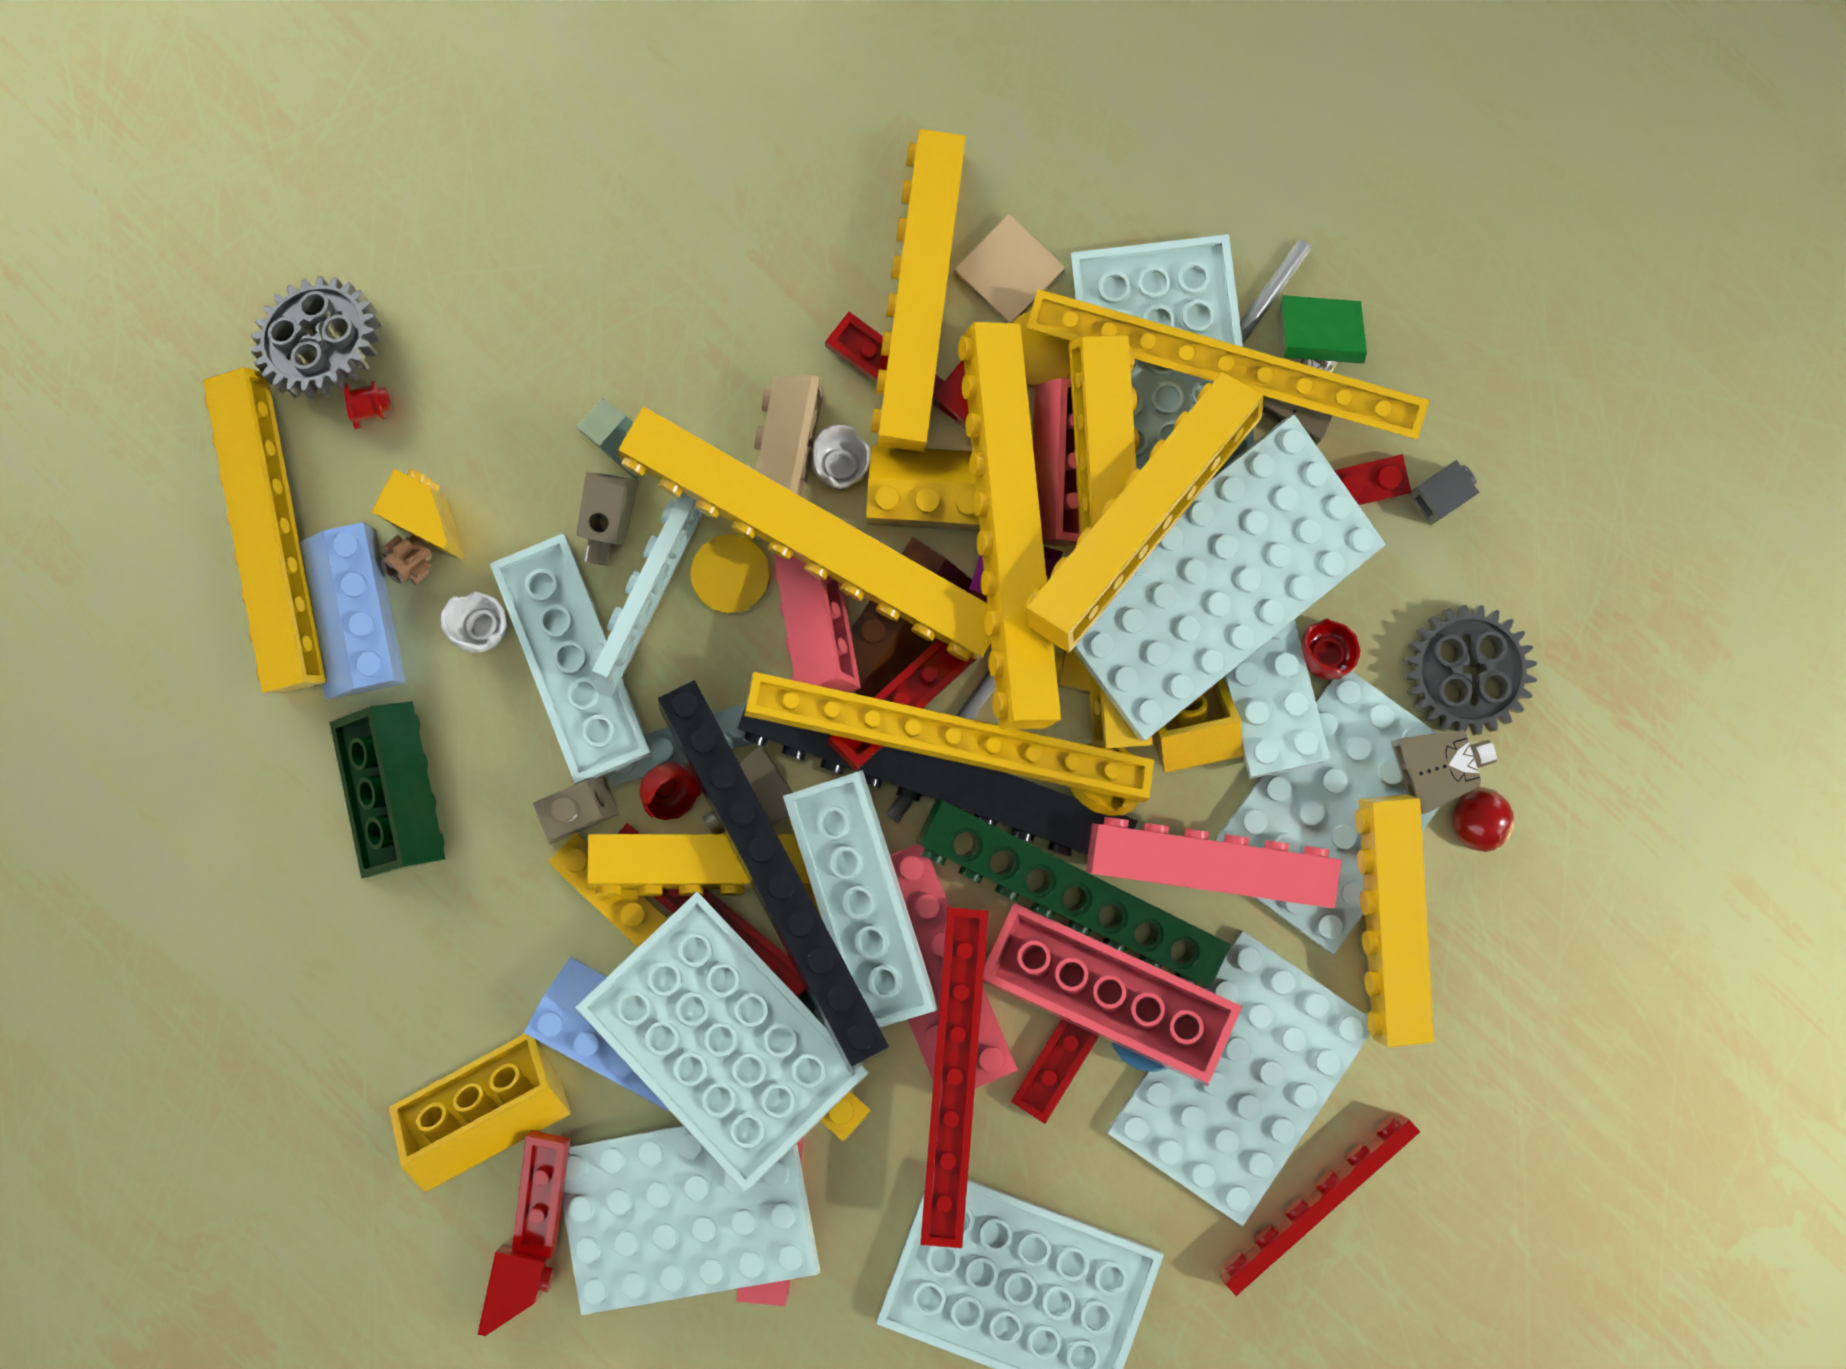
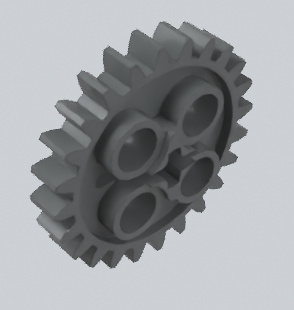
M319 276L315 286H311L305 278L302 280L300 290L296 291L292 285L287 286V297L284 298L281 295L275 294L274 299L277 302L275 307L263 306V310L268 314L267 319L255 320V323L262 331L251 334V338L257 345L252 347L250 351L257 358L254 364L262 372V376L271 385L274 384L281 393H285L288 390L294 398H298L304 392L312 400L317 389H319L325 397H329L330 388L333 385H336L341 391L345 390L343 380L347 377L357 382L359 379L355 370L357 368L367 370L370 368L364 360L365 356L377 355L376 350L371 345V343L381 341V337L375 330L381 326V323L375 317L377 311L361 290L357 291L349 281L342 285L339 279L334 277L328 285L324 278Z
M1462 605L1458 607L1456 617L1450 608L1442 611L1443 622L1436 616L1428 619L1432 630L1424 627L1416 630L1418 636L1423 640L1422 642L1412 641L1408 643V647L1416 652V655L1404 658L1403 662L1414 666V671L1403 675V679L1415 680L1416 686L1409 689L1407 694L1420 695L1421 699L1417 702L1415 708L1417 710L1428 706L1430 709L1426 718L1428 722L1438 717L1442 718L1440 723L1441 730H1447L1455 723V731L1464 730L1466 732L1469 725L1473 735L1482 733L1483 724L1489 732L1498 730L1497 719L1503 724L1512 722L1509 710L1515 713L1524 711L1518 699H1529L1533 696L1524 688L1525 684L1537 682V678L1526 674L1528 668L1537 665L1536 661L1525 660L1524 656L1533 649V646H1520L1519 641L1525 635L1524 630L1512 634L1510 629L1514 620L1511 618L1501 624L1498 623L1500 614L1498 610L1492 611L1485 617L1484 606L1480 605L1475 607L1472 615H1470L1467 605ZM1464 635H1467L1469 637L1470 642L1468 644V649L1466 643L1463 641ZM1483 638H1487L1494 644L1495 654L1491 659L1483 656L1480 651V642ZM1443 642H1448L1455 649V658L1451 663L1445 661L1440 655V646ZM1463 666L1476 667L1477 673L1472 676L1468 673L1464 674ZM1488 678L1496 680L1499 685V694L1495 699L1489 697L1485 692L1484 685ZM1449 681L1455 683L1460 690V697L1455 703L1449 701L1444 693L1445 685ZM1472 692H1473V696H1474L1475 699H1476V705H1475V706H1473V705L1471 704V702H1470V698H1471V696H1472Z

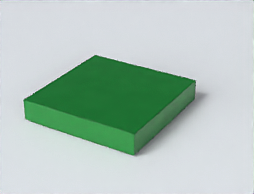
M1282 295L1280 312L1284 357L1365 363L1367 347L1361 301Z

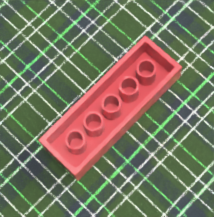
M915 844L891 854L890 857L939 1007L947 907L950 906L931 860L921 855L925 847ZM984 987L975 1088L1018 1071ZM939 1008L934 1012L908 1019L932 1080L934 1078Z
M1013 903L984 968L983 983L1207 1087L1242 1009V1006L1016 903Z

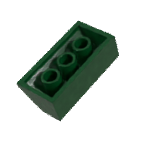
M413 701L370 706L329 722L361 879L446 859L444 854V837L439 830L435 810L436 798L431 791L427 772L428 760L423 752L419 733L420 721L415 713Z

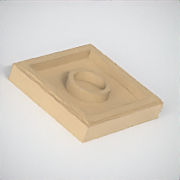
M1008 214L954 269V274L1006 323H1013L1018 316L1022 315L1034 303L1037 289L1046 291L1060 277L1066 267Z

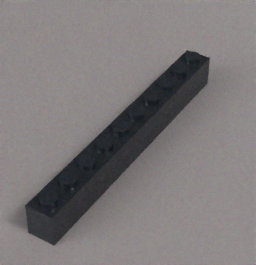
M693 680L659 697V709L847 1069L851 1072L886 1053L889 1045L696 681Z
M744 708L737 727L739 730L745 731L744 740L766 747L768 740L783 745L781 753L802 761L805 760L806 754L822 759L819 767L841 775L845 768L853 770L827 743L832 735L744 716ZM883 746L856 771L863 770L868 785L881 789L883 782L898 787L896 795L919 802L921 795L936 800V798L943 800L961 810L974 814L975 817L995 827L997 823L1011 827L1012 831L1010 834L1033 844L1035 836L1050 841L1049 850L1071 857L1073 850L1088 855L1092 823L1103 825L1104 817L1129 820L1128 828L1135 829L1138 820L1124 815L1107 816L1094 812L1080 803L1077 798L1005 772Z

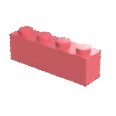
M1058 378L1035 385L1033 452L1043 545L1064 547L1076 545L1080 536L1071 379Z
M774 554L776 564L774 574L779 583L782 601L780 603V610L785 619L788 637L786 639V647L791 655L794 673L792 680L849 693L861 688L844 593L840 590L842 584L829 576L824 581L809 574L804 570L806 563L793 556L786 560Z

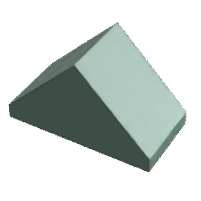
M602 398L576 428L635 480L639 478L638 475L621 466L623 459L616 456L620 445L634 422Z

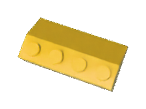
M872 445L868 477L867 525L980 531L979 516H976L973 510L976 481L975 477L971 476L969 469V460L973 451L925 448L924 452Z
M527 1034L519 1036L389 1106L401 1168L425 1193L524 1140L531 1130L540 1131L571 1114L563 1085L540 1041Z

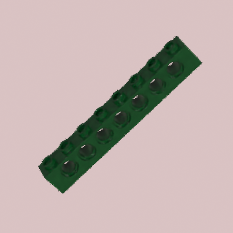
M937 798L915 843L925 847L921 854L922 856L942 866L949 859L961 865L958 871L959 874L979 884L983 877L998 883L994 890L995 892L1015 902L1019 895H1022L1034 901L1030 908L1031 910L1050 919H1053L1055 913H1058L1069 919L1066 927L1086 936H1089L1091 930L1105 936L1102 943L1124 953L1129 948L1141 954L1139 960L1159 969L1165 966L1175 971V976L1194 985L1200 983L1211 988L1232 945ZM968 832L972 837V847L967 853L959 855L954 849V841L959 834ZM1004 850L1008 855V865L1003 871L994 872L990 864L991 858L996 852ZM1040 868L1044 873V882L1040 888L1030 890L1027 885V877L1032 870ZM1076 886L1080 892V899L1075 906L1066 908L1063 902L1064 893L1067 889ZM1112 904L1115 909L1114 920L1108 925H1102L1099 920L1100 911L1106 905ZM1147 922L1151 930L1150 936L1146 941L1138 943L1135 938V931L1140 924ZM1183 940L1186 947L1185 953L1180 959L1173 960L1171 948L1175 942Z

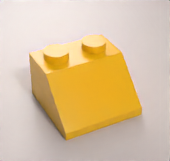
M411 468L407 474L394 469L371 512L401 530L461 560L465 552L449 501L438 493L441 486Z
M1224 678L1219 680L1155 732L1153 740L1164 773L1243 756L1241 720Z

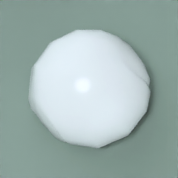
M833 424L821 430L813 441L810 455L811 466L816 477L828 487L837 490H847L861 483L870 467L869 445L860 438L856 429L852 426Z
M473 591L471 594L463 597L454 596L447 602L441 613V627L452 644L460 649L473 653L484 652L498 645L501 639L505 637L508 629L507 613L496 598Z

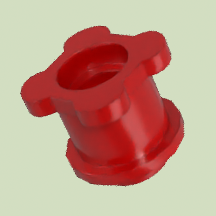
M376 380L371 381V386L351 390L349 383L344 384L345 390H343L346 410L354 429L361 428L362 420L379 417L381 420L386 419L385 411L392 410L386 387L379 388Z

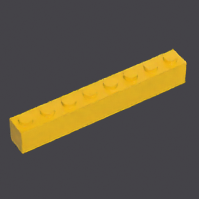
M919 129L917 143L909 142L906 166L913 167L912 180L904 179L901 204H908L907 218L899 217L896 241L903 242L902 256L894 255L891 279L898 280L897 294L889 293L886 317L893 318L892 332L884 331L881 355L888 356L887 370L879 369L876 394H883L882 409L874 408L871 432L878 433L877 446L919 452L925 451L966 135Z
M245 367L203 379L205 389L204 400L209 411L213 431L212 443L217 452L220 468L219 480L224 489L227 505L226 516L231 527L235 547L234 559L239 568L242 584L241 596L246 605L250 626L249 638L254 647L257 663L256 675L261 684L262 693H289L327 683L269 382L262 376L261 371Z
M1224 372L1218 376L1213 384L1207 383L1200 391L1197 403L1189 412H1182L1174 424L1173 432L1165 441L1161 439L1156 443L1150 453L1148 462L1143 468H1137L1131 473L1126 482L1125 489L1118 498L1113 497L1106 503L1101 512V518L1093 528L1087 527L1081 533L1077 540L1076 548L1068 558L1062 557L1056 563L1052 570L1051 578L1043 588L1037 587L1030 594L1026 602L1028 627L1070 653L1262 418L1264 395Z

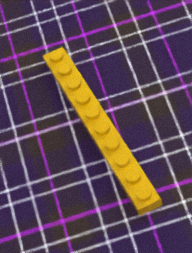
M1037 289L1026 327L1070 341L1087 336H1129V347L1133 348L1136 360L1213 382L1224 372L1266 397L1418 440L1430 402L1428 399L1041 289Z
M754 672L751 678L744 716L1143 803L1150 797L1154 766L1153 759L1017 729L1000 730L999 725Z
M577 833L548 861L560 875L636 947H639L668 920L644 896H639L636 889H621V895L598 896L596 895V889H588V843ZM850 1091L820 1121L844 1142L868 1116L871 1110Z

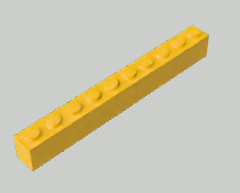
M974 322L959 340L958 355L959 359L964 361L965 375L962 381V395L964 399H968L969 409L965 427L967 436L972 440L973 450L969 460V469L971 476L975 477L976 481L973 510L975 515L979 516L980 522L977 550L979 555H983L984 571L981 575V591L983 595H987L988 605L984 625L986 634L991 636L992 646L988 667L990 675L995 677L996 692L993 695L992 708L995 717L999 719L1000 730L1046 729L1061 720L1054 645L1051 641L1028 627L1026 602L1030 594L1037 587L1043 588L1047 583L1021 326L1018 323Z
M1129 336L1080 337L1069 343L1080 535L1087 527L1093 528L1101 518V512L1106 503L1113 497L1118 498L1125 489L1129 476L1137 469L1136 452L1139 449L1140 439L1138 430L1134 428L1133 412L1137 407V393L1131 383V371L1134 368L1135 355L1133 348L1129 347ZM1089 672L1092 746L1109 749L1153 745L1152 736L1146 741H1139Z
M642 407L616 455L623 459L621 466L640 477H643L645 472L660 480L658 487L672 496L680 498L682 493L697 501L694 507L709 517L716 519L720 514L733 522L731 528L742 536L753 540L754 536L757 535L769 542L770 544L767 548L779 557L789 560L793 556L806 563L804 570L809 574L824 581L829 576L841 583L840 590L846 595L858 601L866 597L878 604L875 610L893 621H897L901 617L913 624L911 631L928 641H933L935 637L949 645L946 650L955 657L968 662L970 657L978 659L984 656L991 643V636L986 634L984 625L985 615L988 611L986 602L648 408Z

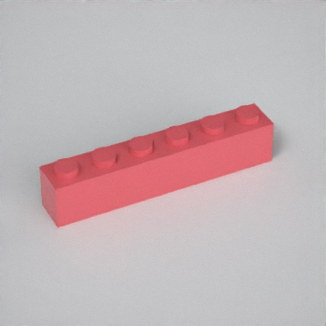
M1104 817L1103 825L1092 823L1085 872L1335 909L1341 859L1329 858V849L1305 846L1304 854L1288 852L1289 843L1265 840L1264 848L1249 846L1248 837L1225 834L1224 842L1208 840L1209 832L1186 828L1184 836L1168 834L1169 826L1145 823L1143 831L1129 829V820Z

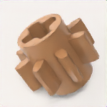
M397 534L383 546L385 551L382 555L385 558L381 561L382 568L396 583L402 584L410 579L412 583L417 585L430 573L428 568L431 567V564L428 561L432 558V554L426 544L418 537L410 536L403 540Z

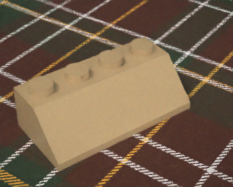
M814 375L774 377L772 388L766 387L764 391L762 411H767L765 427L758 426L755 437L754 449L760 450L758 464H751L750 468L804 498L811 449L815 440L823 398L820 376ZM757 535L753 538L756 541L767 542Z

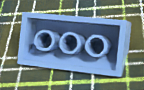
M361 522L323 530L301 541L300 547L327 682L322 684L325 700L406 684L384 570L381 565L382 560L376 529Z
M569 957L542 997L523 1033L669 1111L663 1102L575 1008L607 976Z

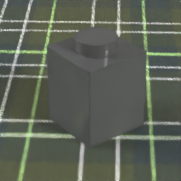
M1455 460L1411 490L1412 493H1409V495L1429 524L1432 525L1480 492L1475 487L1477 480L1471 470L1465 465L1461 466Z

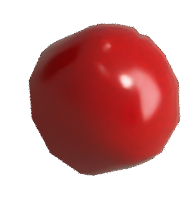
M1329 618L1313 625L1310 624L1303 634L1301 649L1308 671L1321 679L1333 680L1342 678L1351 673L1358 665L1361 649L1357 635L1345 624L1331 621ZM1342 665H1345L1347 668L1341 671L1340 668Z
M676 762L662 763L649 770L641 780L639 798L645 812L651 818L655 817L661 820L680 818L692 809L697 797L701 796L700 787L692 771L688 767Z
M1478 787L1460 796L1459 802L1452 813V824L1456 837L1472 850L1481 852L1494 851L1502 847L1513 832L1515 823L1514 812L1508 800L1493 789Z

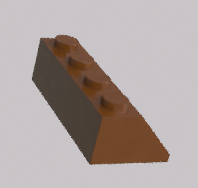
M912 536L902 551V555L969 592L972 582L970 577L947 558ZM870 600L850 630L861 688L852 693L874 698L938 638L935 637L933 641H928L911 631L913 624L901 617L897 621H893L875 610L878 604Z

